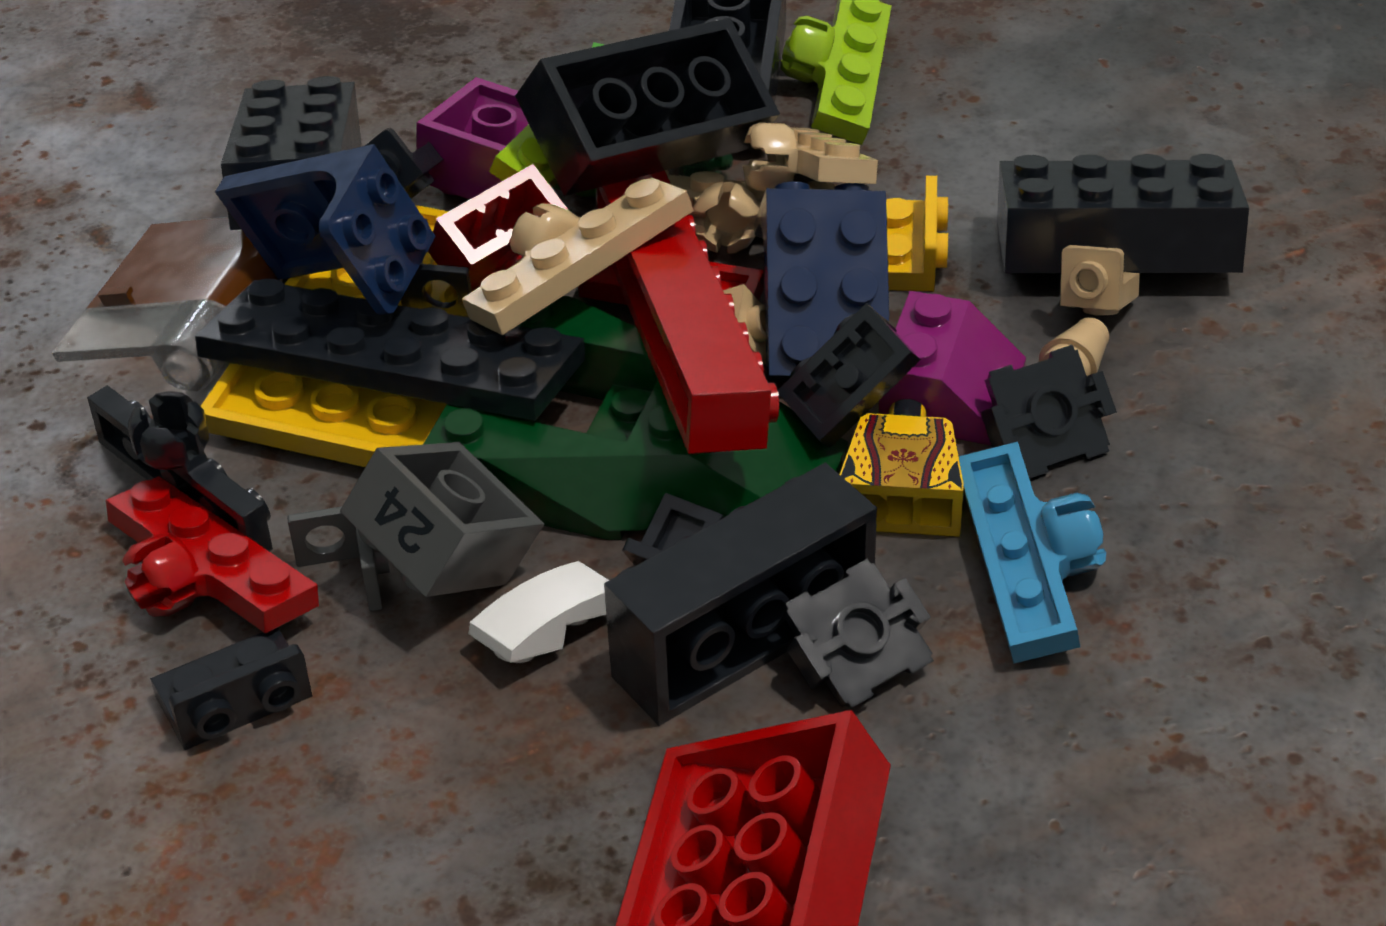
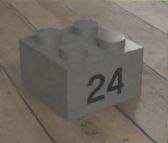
M460 442L377 448L340 509V512L358 529V535L361 540L369 547L380 551L401 572L403 582L409 588L423 594L425 597L507 585L544 526V523Z

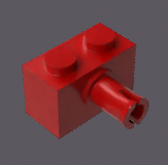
M532 164L436 218L433 230L436 237L428 253L437 265L467 267L469 269L471 291H474L481 286V282L487 276L497 271L509 269L517 264L516 261L523 257L513 252L510 246L513 227L522 214L528 212L534 215L533 207L542 203L555 204L567 210L568 208Z

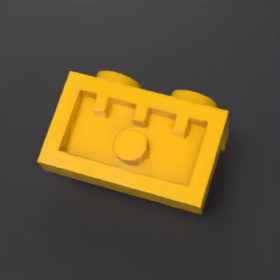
M926 175L925 200L886 199L889 290L934 292L935 269L947 268L948 233H937V231H947L948 197H937V176Z

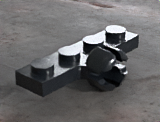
M108 385L87 397L100 444L146 480L160 476L269 552L273 550L267 523L271 515L264 499L254 489L247 488L245 490L227 476L216 460L207 458L204 449L209 441L208 425L204 409L196 401H193L182 392L167 391L156 393L149 400L152 419L138 401H128Z

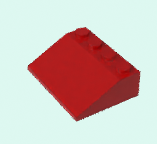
M848 710L667 748L616 926H858L891 764L854 712Z

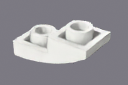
M579 561L559 566L537 575L502 595L470 621L468 634L494 651L498 658L510 663L528 662L534 656L563 649L566 625H581L591 618L606 615L604 583L609 580Z

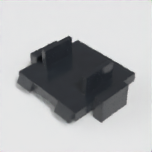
M1073 345L1051 351L1047 360L1016 370L1013 369L1011 364L990 371L988 378L984 380L993 407L980 413L991 446L994 448L1018 442L1029 479L1048 473V465L1078 455L1089 459L1109 452L1107 445H1110L1101 418L1117 413L1103 371L1086 376L1078 349L1074 350Z
M868 559L847 569L845 579L813 596H810L808 591L785 603L783 617L796 635V638L786 650L810 688L814 689L826 682L841 707H854L874 695L872 690L904 672L914 673L934 661L931 657L933 653L918 632L931 616L906 578L894 583L890 588L875 564H870Z

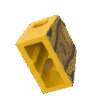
M912 399L896 401L891 405L889 414L868 413L860 417L839 475L877 507L876 532L960 537L964 483L952 422L941 417H926L925 407Z

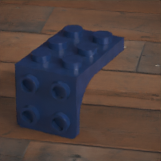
M375 144L224 176L215 190L216 195L278 280L344 268L378 315L390 314L396 310L436 237L428 222L421 215Z
M795 181L777 184L774 188H766L754 223L755 236L763 238L766 380L767 382H787L793 369L803 360L812 357L834 335L840 322L849 315L857 313L866 303L889 321L886 191L869 190V186L862 183H844L835 186L834 190L810 189V185L807 183Z

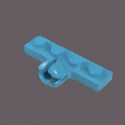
M1018 442L958 456L964 483V494L1013 663L1081 647L1078 630L1062 582L1067 576L1097 570L1106 562L1107 552L1105 549L1097 550L1103 543L1104 536L1099 516L1095 511L1087 510L1095 508L1094 503L1088 495L1081 493L1053 498L1048 502L1040 501L1034 495Z

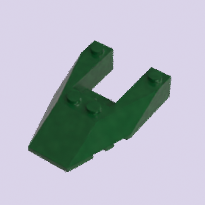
M565 295L518 326L531 329L553 328L564 335L584 338L585 360L560 391L604 400L587 433L447 404L423 443L460 442L544 523V526L605 540H621L625 531L647 530L665 493L718 512L726 517L736 508L754 502L781 487L791 478L799 477L825 462L839 474L848 452V441L840 438L831 448L827 447L815 437L790 407L779 401L778 420L776 423H769L767 449L688 454L637 327L574 297Z

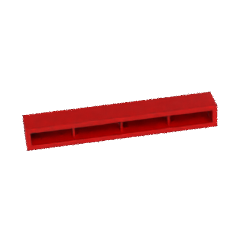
M661 171L596 188L595 210L602 209L625 195L626 189L637 181L652 177L671 184L666 172ZM687 215L611 266L688 454L767 449L769 423H776L779 417L777 387L775 383L767 382L764 376L761 354L752 351L749 345L747 326L745 322H738L735 316L733 297L731 294H724L721 287L719 269L717 266L710 265L705 240H698L694 218L692 215Z

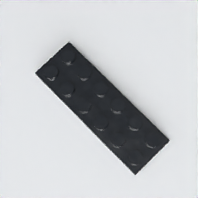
M276 279L254 280L195 335L197 356L201 358L533 421L537 420L585 360L584 338L564 335L553 328L531 329L516 326L504 335H501L471 320L469 317L447 314L443 309L431 307L418 309L398 305L393 313L378 315L366 299L339 295L334 290L327 288L311 290L284 285Z

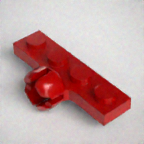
M160 476L151 480L141 481L131 489L106 500L108 522L138 542L129 548L122 559L125 566L131 563L136 565L128 569L124 582L140 609H146L152 617L170 616L191 606L197 597L210 596L218 599L266 634L319 606L318 584Z

